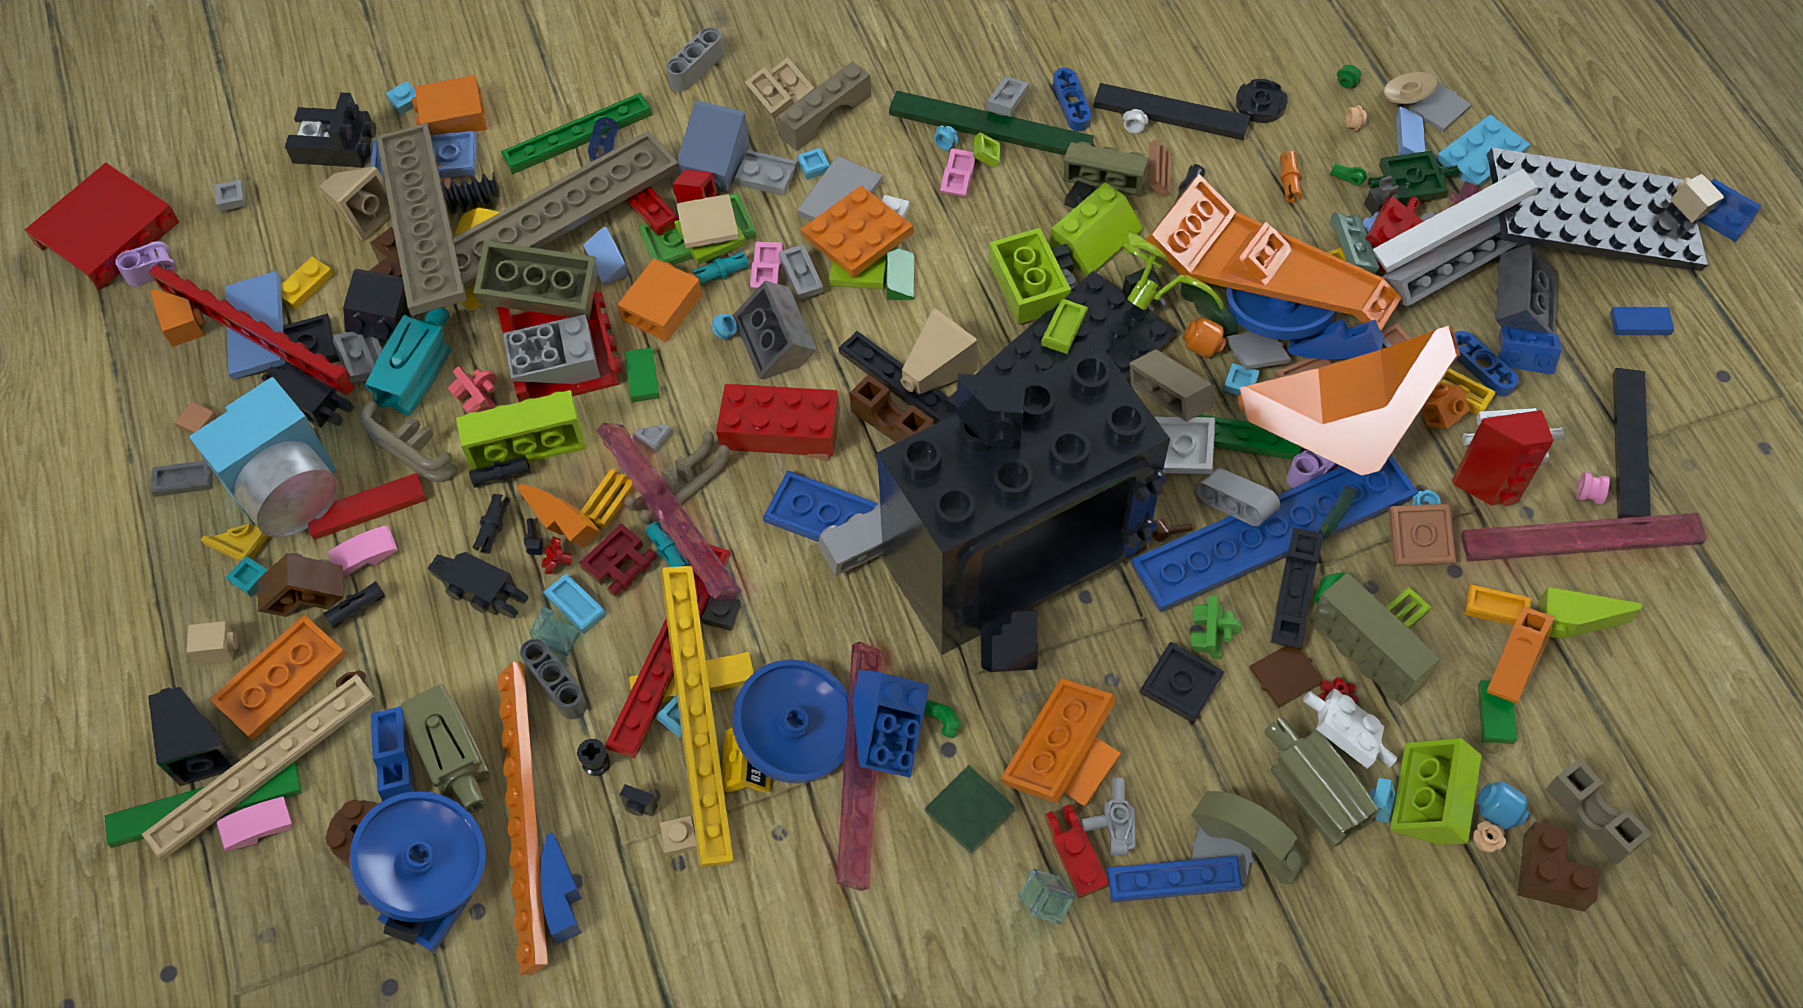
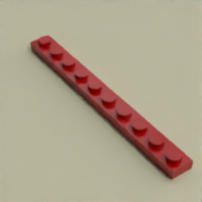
M155 265L148 271L162 291L188 299L194 309L199 308L204 315L347 396L354 389L353 384L348 378L350 373L342 365L331 364L320 353L313 354L301 342L294 343L283 332H274L262 320L257 322L246 311L235 310L228 301L216 299L207 289L203 291L198 289L191 280H182L171 269L166 271Z

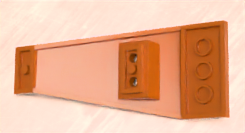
M1200 174L1191 181L1146 238L1147 242L1156 246L1168 258L1166 261L1180 275H1188L1204 283L1354 315L1362 324L1376 320L1380 331L1402 298L1382 277L1280 232L1267 222L1260 223L1236 212Z

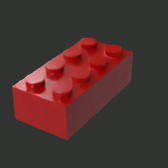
M725 384L716 429L719 445H726L729 450L798 455L821 453L833 457L840 414L838 391Z

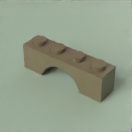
M853 61L777 116L780 138L796 151L801 149L816 137L820 124L833 109L840 105H848L854 109L871 96L870 74Z

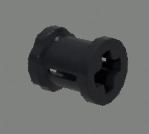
M587 739L579 745L577 756L582 763L583 770L590 776L603 775L610 767V758L606 753L604 744L597 739Z

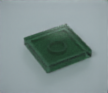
M969 765L925 807V813L970 854L1015 811V806Z

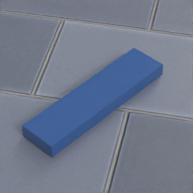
M1237 856L1107 868L1111 903L1242 890Z

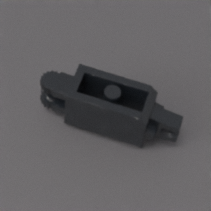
M271 366L261 378L265 382L273 377L303 412L307 420L320 428L326 421L337 426L341 425L344 420L335 412L337 408L348 413L354 409L350 401L336 394V389L315 379L302 370L299 371L291 366H288L285 370Z
M467 552L457 554L454 559L437 554L428 566L429 572L443 582L446 588L445 592L451 598L457 601L464 599L481 613L488 611L496 616L498 613H501L511 619H515L518 611L512 605L507 604L506 601L511 598L524 604L529 599L523 591L516 588L510 573Z

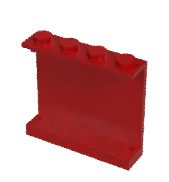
M105 162L24 230L39 249L43 251L49 248L87 275L96 289L100 291L121 273L116 265V259L121 253L158 241L178 224L179 220L169 204Z
M595 289L590 319L587 320L592 333L601 378L576 384L513 381L519 402L570 390L573 397L620 385L618 374L623 373L619 356L613 358L612 352L617 351L613 334L607 335L606 330L611 329L608 314H602L601 308L606 307L602 291L596 292ZM497 307L502 333L571 318L531 311L511 315L509 308Z

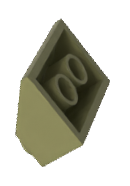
M1071 142L1063 160L1064 182L1075 184L1079 180L1095 188H1099L1106 182L1120 193L1141 197L1149 157H1144L1143 154L1138 152H1130L1129 154L1118 152L1117 149L1112 147H1093L1087 142Z

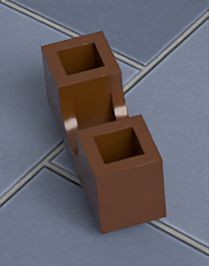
M867 375L849 393L851 412L895 443L934 425L932 418L913 405L906 411L900 409L891 399L890 389L870 375Z

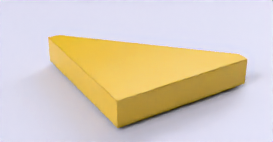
M248 523L227 529V532L208 537L204 535L200 540L204 545L240 562L245 556L253 559L270 536L262 533L256 524L251 525Z

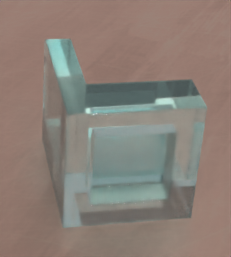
M542 607L530 631L532 639H541L551 651L569 656L580 633L578 627L558 621L554 610Z
M1034 868L1019 893V898L1034 917L1061 924L1075 898L1074 894L1059 876Z

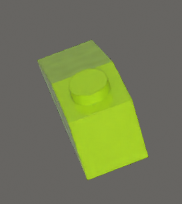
M1547 587L1539 600V612L1554 616L1550 637L1570 638L1630 623L1642 609V603Z

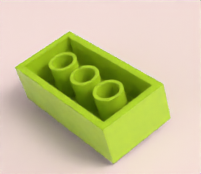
M571 390L555 392L549 396L526 399L523 402L506 406L500 405L494 409L471 412L464 416L456 417L461 447L471 470L492 465L497 460L503 462L526 455L528 462H534L587 449L581 421Z

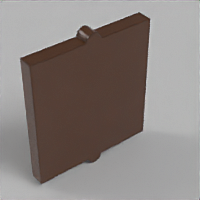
M1286 646L1249 667L1261 683V689L1267 691L1278 708L1324 682L1311 664L1312 659L1307 658L1301 650Z

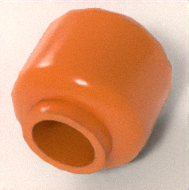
M1200 317L1196 321L1191 320L1183 335V340L1186 341V349L1204 358H1210L1215 352L1220 354L1227 339L1223 337L1224 328L1221 325L1204 317Z

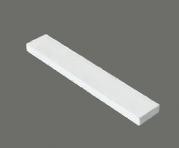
M1522 168L1374 248V255L1386 272L1389 273L1538 193V186Z

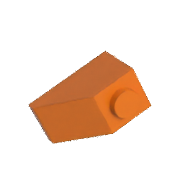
M157 289L150 291L161 330L172 347L204 336L201 325L205 324V320L199 308L194 310L188 299Z

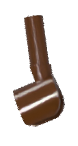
M1158 519L1155 521L1157 527L1152 532V536L1156 541L1162 542L1171 534L1192 531L1193 527L1191 523L1167 527L1162 519Z

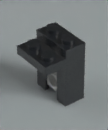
M340 92L335 109L297 108L294 120L295 122H301L298 135H288L285 144L293 164L363 168L366 158L370 155L371 140L376 136V124L372 122L368 111H359V107L355 104L351 93Z

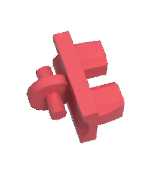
M459 366L452 371L457 377L448 387L452 395L460 401L469 393L472 395L462 405L467 413L481 412L497 407L495 402L486 393V391L493 393L496 390L494 384L497 381V376L493 371L485 370L482 372L481 369H477L474 372L475 378L471 374H466Z

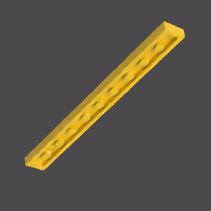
M664 567L661 570V579L699 868L728 865L733 862V854L693 567Z

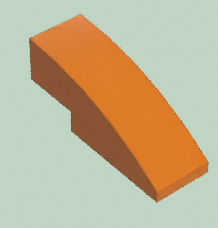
M521 483L516 487L545 528L559 535L564 533L570 542L585 548L601 533L585 514L568 502L536 487Z

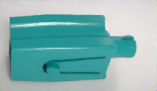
M441 307L430 310L423 321L409 318L408 315H404L380 353L365 384L367 390L374 394L372 400L379 407L393 408L403 415L411 416L426 395L452 351L451 347L443 341L445 336L443 327L450 318L447 309Z

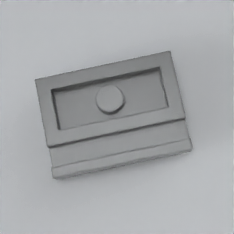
M747 150L745 159L743 158L735 176V183L739 186L785 196L792 181L794 170L796 171L797 163L795 160Z
M354 332L333 335V344L342 366L350 373L348 378L351 383L367 380L382 352L378 339L358 335Z

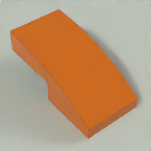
M1095 737L1064 793L1087 807L1122 753Z

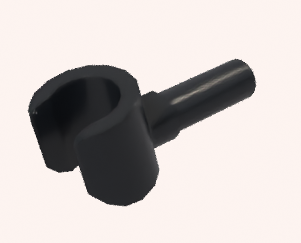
M528 518L527 537L524 538L526 552L528 555H542L543 539L535 537L534 519Z

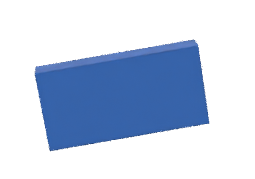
M1613 307L1610 311L1615 335H1671L1674 331L1669 307Z

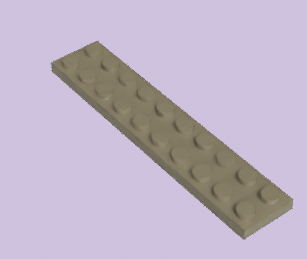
M424 123L376 136L407 305L411 316L466 301V293L428 124Z
M648 130L456 236L454 243L464 289L467 290L476 283L484 240L541 248L679 170L678 161Z

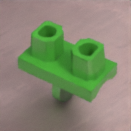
M1208 596V604L1194 605L1192 612L1194 624L1207 625V630L1192 631L1191 646L1194 651L1209 652L1212 659H1221L1222 637L1224 642L1229 643L1232 642L1233 635L1242 632V623L1233 619V612L1226 611L1224 614L1223 607L1218 605V596Z

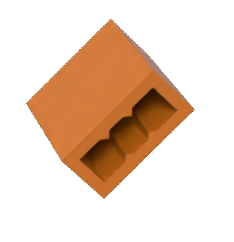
M476 75L414 86L416 97L412 98L415 113L419 114V116H415L416 125L427 123L431 135L487 130L482 96Z
M653 258L617 304L621 321L667 342L701 298L700 281L692 273H685L676 269L668 262H661Z

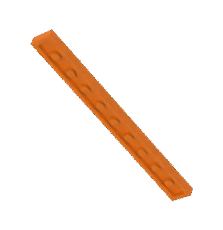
M512 662L499 674L497 688L500 690L501 704L499 716L503 724L501 745L504 747L505 752L503 774L507 780L505 803L509 808V822L507 825V833L511 837L509 862L513 868L514 878L512 884V897L515 899L516 907L514 928L518 935L516 959L520 963V975H533L548 965L541 897L540 861L524 663Z

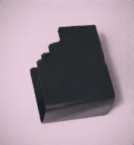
M999 608V610H992L990 620L980 623L981 667L990 673L1037 670L1038 611L1029 608Z

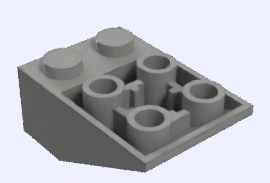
M585 314L503 333L512 381L576 384L601 378L592 333Z

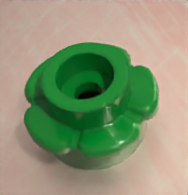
M1344 65L1342 69L1337 71V80L1344 88H1355L1361 82V71L1354 65Z

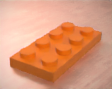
M303 615L209 700L253 741L347 654L308 617Z
M1061 678L1000 779L1003 784L1057 804L1115 705L1116 699L1114 695Z

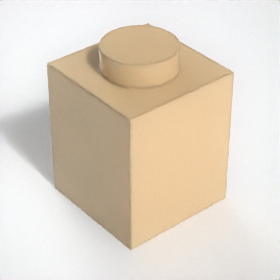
M1700 174L1693 179L1687 177L1675 187L1677 192L1670 200L1693 223L1707 215L1724 196L1703 174Z
M226 621L188 625L186 653L197 665L234 661V650L238 649L239 640L237 633L230 628Z

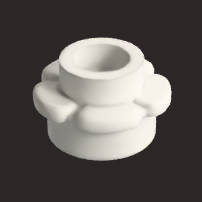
M1133 109L1123 115L1125 120L1124 128L1130 133H1140L1145 128V124H1148V117L1141 110Z

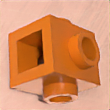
M1440 383L1421 409V414L1428 427L1448 429L1450 426L1457 424L1461 417L1470 411V407L1465 393L1460 386Z

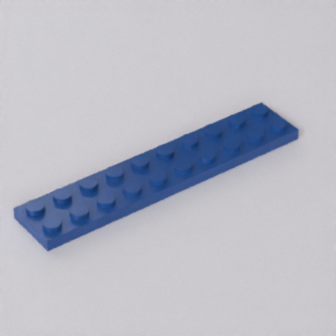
M1390 455L1380 471L1366 475H1359L1342 466L1277 495L1281 504L1280 509L1259 526H1252L1233 516H1228L1133 558L1131 566L1159 612H1163L1287 556L1293 528L1324 534L1323 539H1326L1388 511V508L1391 506H1399L1413 500V496L1417 495L1418 491L1392 455Z

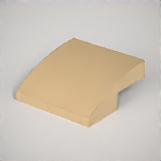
M788 57L770 71L763 67L745 81L749 89L772 116L780 115L815 89Z
M729 194L676 204L685 248L739 239Z

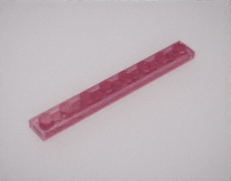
M602 423L597 432L603 439L604 445L612 452L617 459L618 465L629 476L634 488L641 493L648 508L660 520L662 528L672 537L677 549L684 554L693 567V572L703 581L707 587V592L715 599H736L742 590L624 425Z
M1699 513L1463 530L1460 535L1467 562L1703 544L1707 539Z
M861 641L852 645L836 879L837 884L858 891L867 890L870 885L876 770L862 768L859 765L853 696L859 669L882 673L883 656L882 650Z

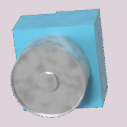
M273 377L226 406V413L189 436L229 495L252 524H256L265 535L285 537L308 528L310 521L315 518H321L336 499L338 481L333 474L337 471L306 416Z

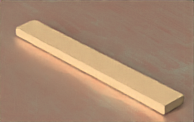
M357 674L142 833V836L157 857L163 861L376 701V697Z

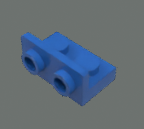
M1713 179L1711 183L1724 198L1698 221L1736 242L1752 223L1761 205L1718 180Z
M1501 325L1499 332L1501 349L1498 357L1510 368L1554 374L1562 351L1558 334Z

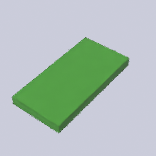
M738 193L730 195L735 222L746 240L757 237L756 230ZM647 224L638 226L651 259L655 258L672 265L693 259L692 254L688 248H685L684 241L675 227L657 236Z

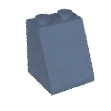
M696 100L677 159L679 163L678 176L684 169L712 172L717 191L728 193L742 160L746 156V151L750 148L745 112Z

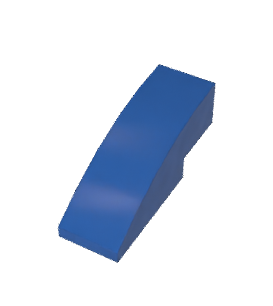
M1342 319L1330 323L1324 330L1312 336L1291 339L1287 350L1292 355L1307 358L1348 359L1381 350L1384 337L1376 320L1348 328L1345 320Z
M399 706L372 713V754L377 768V790L381 800L384 801L392 796L406 792H416L411 747L402 707Z
M552 832L546 835L542 853L540 874L541 897L551 936L558 945L582 933L570 905L582 899L559 842Z

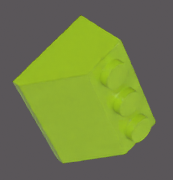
M1105 182L1051 228L1050 248L1067 244L1073 266L1087 276L1093 270L1097 272L1124 248L1122 244L1124 242L1128 243L1127 234L1129 231L1139 235L1143 231V227L1126 197Z
M1041 228L989 242L988 263L1017 324L1040 318L1046 311L1052 310L1059 304L1062 298L1064 299L1071 293V288Z
M1462 738L1405 743L1390 830L1394 833L1438 845L1468 844L1482 755Z

